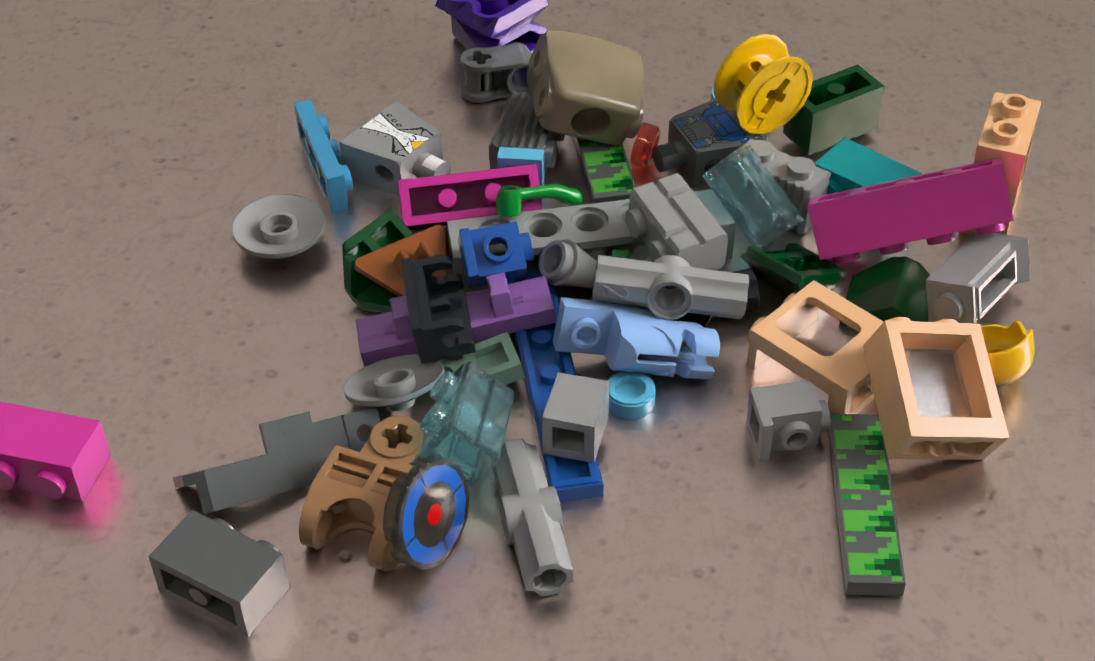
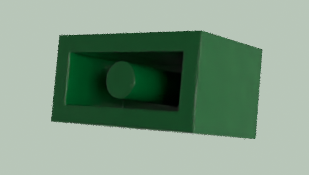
M858 64L812 81L811 92L799 112L783 125V133L807 155H811L836 145L844 137L850 140L878 129L885 86Z

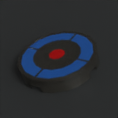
M435 456L418 457L412 461L410 465H414V467L410 469L407 475L399 474L391 486L384 506L383 531L385 541L392 542L395 551L390 553L396 561L421 570L437 567L451 555L461 539L468 518L469 492L464 474L455 463Z

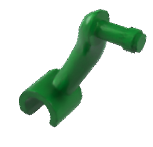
M560 184L526 188L507 185L498 191L496 211L502 217L518 216L521 214V201L547 198L557 200L568 206H576L582 203V194L576 188H569Z

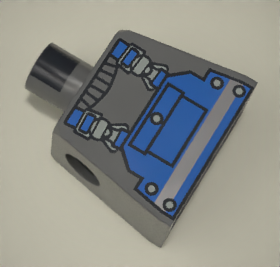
M714 99L673 116L669 121L668 143L653 147L652 157L655 167L659 172L679 167L692 185L697 187L729 182L732 155L750 139H765L760 134L749 133L742 128L736 111L726 110Z

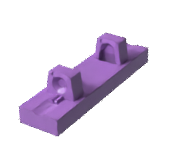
M503 272L486 277L488 289L465 294L474 342L492 338L505 332L509 334L557 322L546 276L507 284L506 275ZM406 295L389 299L391 312L355 320L360 355L364 367L396 356L418 354L411 330Z

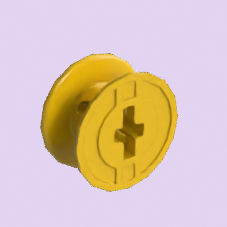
M761 34L748 38L736 46L722 61L715 75L713 93L719 105L726 110L736 111L742 128L749 133L765 134L777 130L799 112L811 92L813 75L810 66L804 60L789 56L786 44L776 35Z

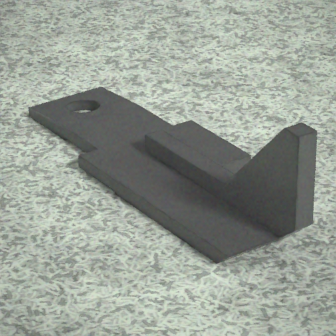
M377 407L313 423L308 411L258 424L266 454L173 477L175 488L196 484L202 512L207 514L309 486L335 445L358 452L361 451L365 443L358 439L357 429L361 425H367L372 430L380 422Z

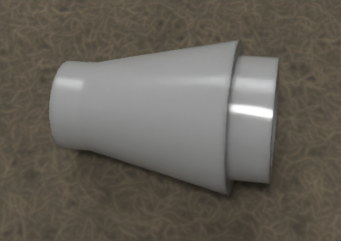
M569 239L554 240L543 249L539 259V270L543 276H546L547 281L551 285L593 290L597 260Z

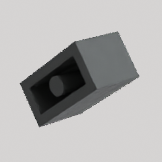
M194 510L148 556L160 592L246 637L251 635L290 589L283 554L274 545L265 540L255 541L237 532L228 522L220 518L212 520Z

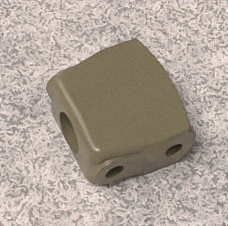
M546 30L545 34L542 33L531 54L527 70L528 93L535 109V115L538 117L542 128L550 132L613 146L621 145L626 138H634L639 132L644 113L642 99L644 71L641 53L620 44L585 34Z

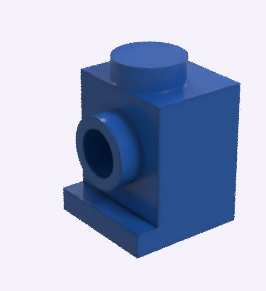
M517 221L469 230V228L459 229L458 244L468 288L487 285V276L503 272L506 275L507 281L525 277L527 270L526 262L534 260L533 248L529 233L519 234ZM504 244L507 252L502 256H495L491 254L488 247Z

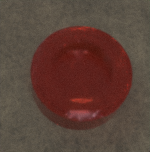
M646 122L642 123L633 145L630 159L631 164L643 168L651 165L653 161L652 149L658 146L661 129L659 126Z

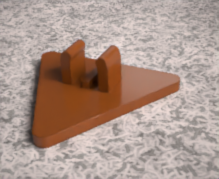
M435 225L356 259L354 269L398 297L406 295L401 260L411 258V261H416L434 256H446L445 228L441 225ZM441 269L433 272L432 275L443 277L447 275V272Z

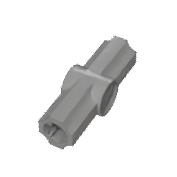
M598 255L592 300L649 307L654 315L665 320H675L687 313L742 319L747 304L749 275L694 268L682 257L675 255H664L657 258L654 262ZM664 286H675V287H677V288L667 289V288H663V287H664Z
M523 438L505 441L500 449L492 453V467L496 485L501 495L499 497V504L508 545L514 544L526 591H534L541 597L560 593L564 586L573 582V565L563 537V517L556 488L554 486L548 487L536 445L526 443Z

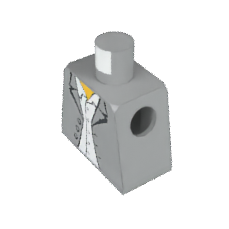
M396 101L339 141L342 165L348 166L352 180L398 195V180L450 174L451 171L450 164L443 160L441 134L438 129Z

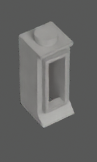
M974 233L926 279L928 322L954 319L958 323L977 324V320H980L1014 284L1030 281L1029 238L999 233L976 235Z

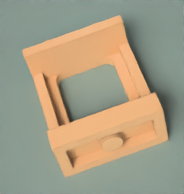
M813 280L798 293H791L782 305L766 318L761 317L755 321L747 336L749 342L747 365L755 370L767 359L772 358L806 381L811 380L814 386L829 395L827 405L830 414H857L875 399L863 345L880 327L883 321ZM818 308L859 333L831 356H822L794 339L817 320Z

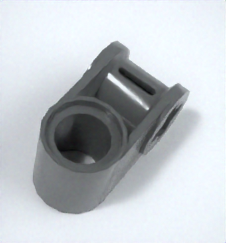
M522 43L467 49L460 56L461 66L465 69V82L461 85V96L469 102L485 103L494 99L507 98L512 92H515L517 95L521 93L525 96L529 95L527 70L532 53Z

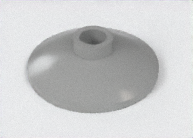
M277 194L257 199L241 209L234 218L232 232L236 244L248 254L262 258H284L304 252L316 244L324 233L325 217L322 209L308 198L292 194Z
M419 354L396 356L360 369L348 378L343 390L346 399L355 405L385 407L386 410L393 412L402 411L413 406L416 398L437 386L443 379L445 370L441 360L421 364Z

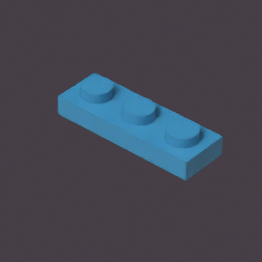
M311 100L294 103L299 139L331 214L349 210L347 192L353 191L351 174L347 165L340 166L342 161L339 147L335 139L330 140V131L325 115H317Z

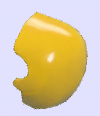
M1014 321L1009 327L998 324L982 325L981 330L995 385H1008L1022 378L1033 364L1035 352L1033 329H1028L1026 332L1020 321Z

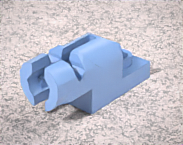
M561 297L553 337V345L556 351L604 355L609 368L613 371L650 373L652 375L674 377V373L687 379L713 378L715 371L712 366L707 365L706 356L719 357L720 341L715 329L705 328L694 322L664 320L654 315L649 307ZM682 342H686L687 346H682Z

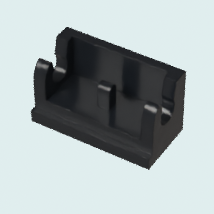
M440 255L411 261V258L401 260L411 330L421 364L475 353L476 349L461 274H447L443 277L432 275L437 270H446L453 267L452 258Z

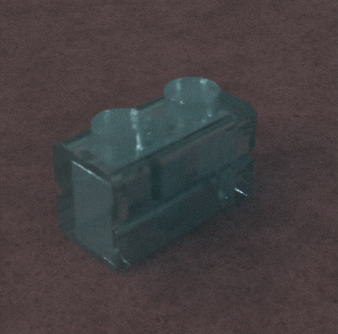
M749 145L739 147L702 176L751 245L762 250L801 224L804 219L767 167H761L762 160L752 146Z
M472 361L464 362L454 373L446 371L440 376L430 393V397L436 400V403L429 409L420 424V429L426 433L421 448V457L435 466L447 465L456 470L463 481L461 484H464L465 487L476 484L499 462L514 400V391L496 378L490 380V374Z

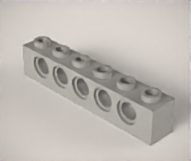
M722 188L693 191L728 235L726 259H732L735 221ZM629 199L526 211L512 217L493 215L447 221L449 257L452 258L453 267H451L452 273L461 274L465 292L486 290L488 285L467 287L458 244L459 229L464 228L473 230L517 221L519 234L528 232L533 248L534 260L526 262V273L540 271L539 259L546 245L554 240L569 239L596 260L598 255L612 257V249H627L631 252V259L649 262L651 260L648 246L641 237L633 238L627 228L625 213L629 211ZM504 244L488 247L491 254L495 256H502L507 252Z

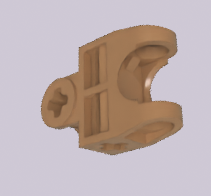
M392 416L380 421L372 429L368 440L360 452L335 445L312 481L301 511L299 539L302 545L320 549L327 540L333 542L342 532L351 529H363L373 534L368 548L369 566L383 571H390L400 563L408 553L406 549L415 538L419 539L428 523V512L431 506L437 503L435 482L426 488L422 477L428 471V462L425 454L421 451L424 445V432L416 420L406 416ZM421 477L425 490L420 496L414 512L413 526L415 536L405 546L402 532L404 509L410 491Z

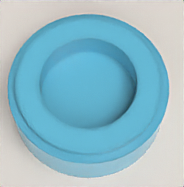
M621 371L612 375L607 380L609 381V412L621 419L634 420L645 417L653 410L656 387L653 380L646 374Z

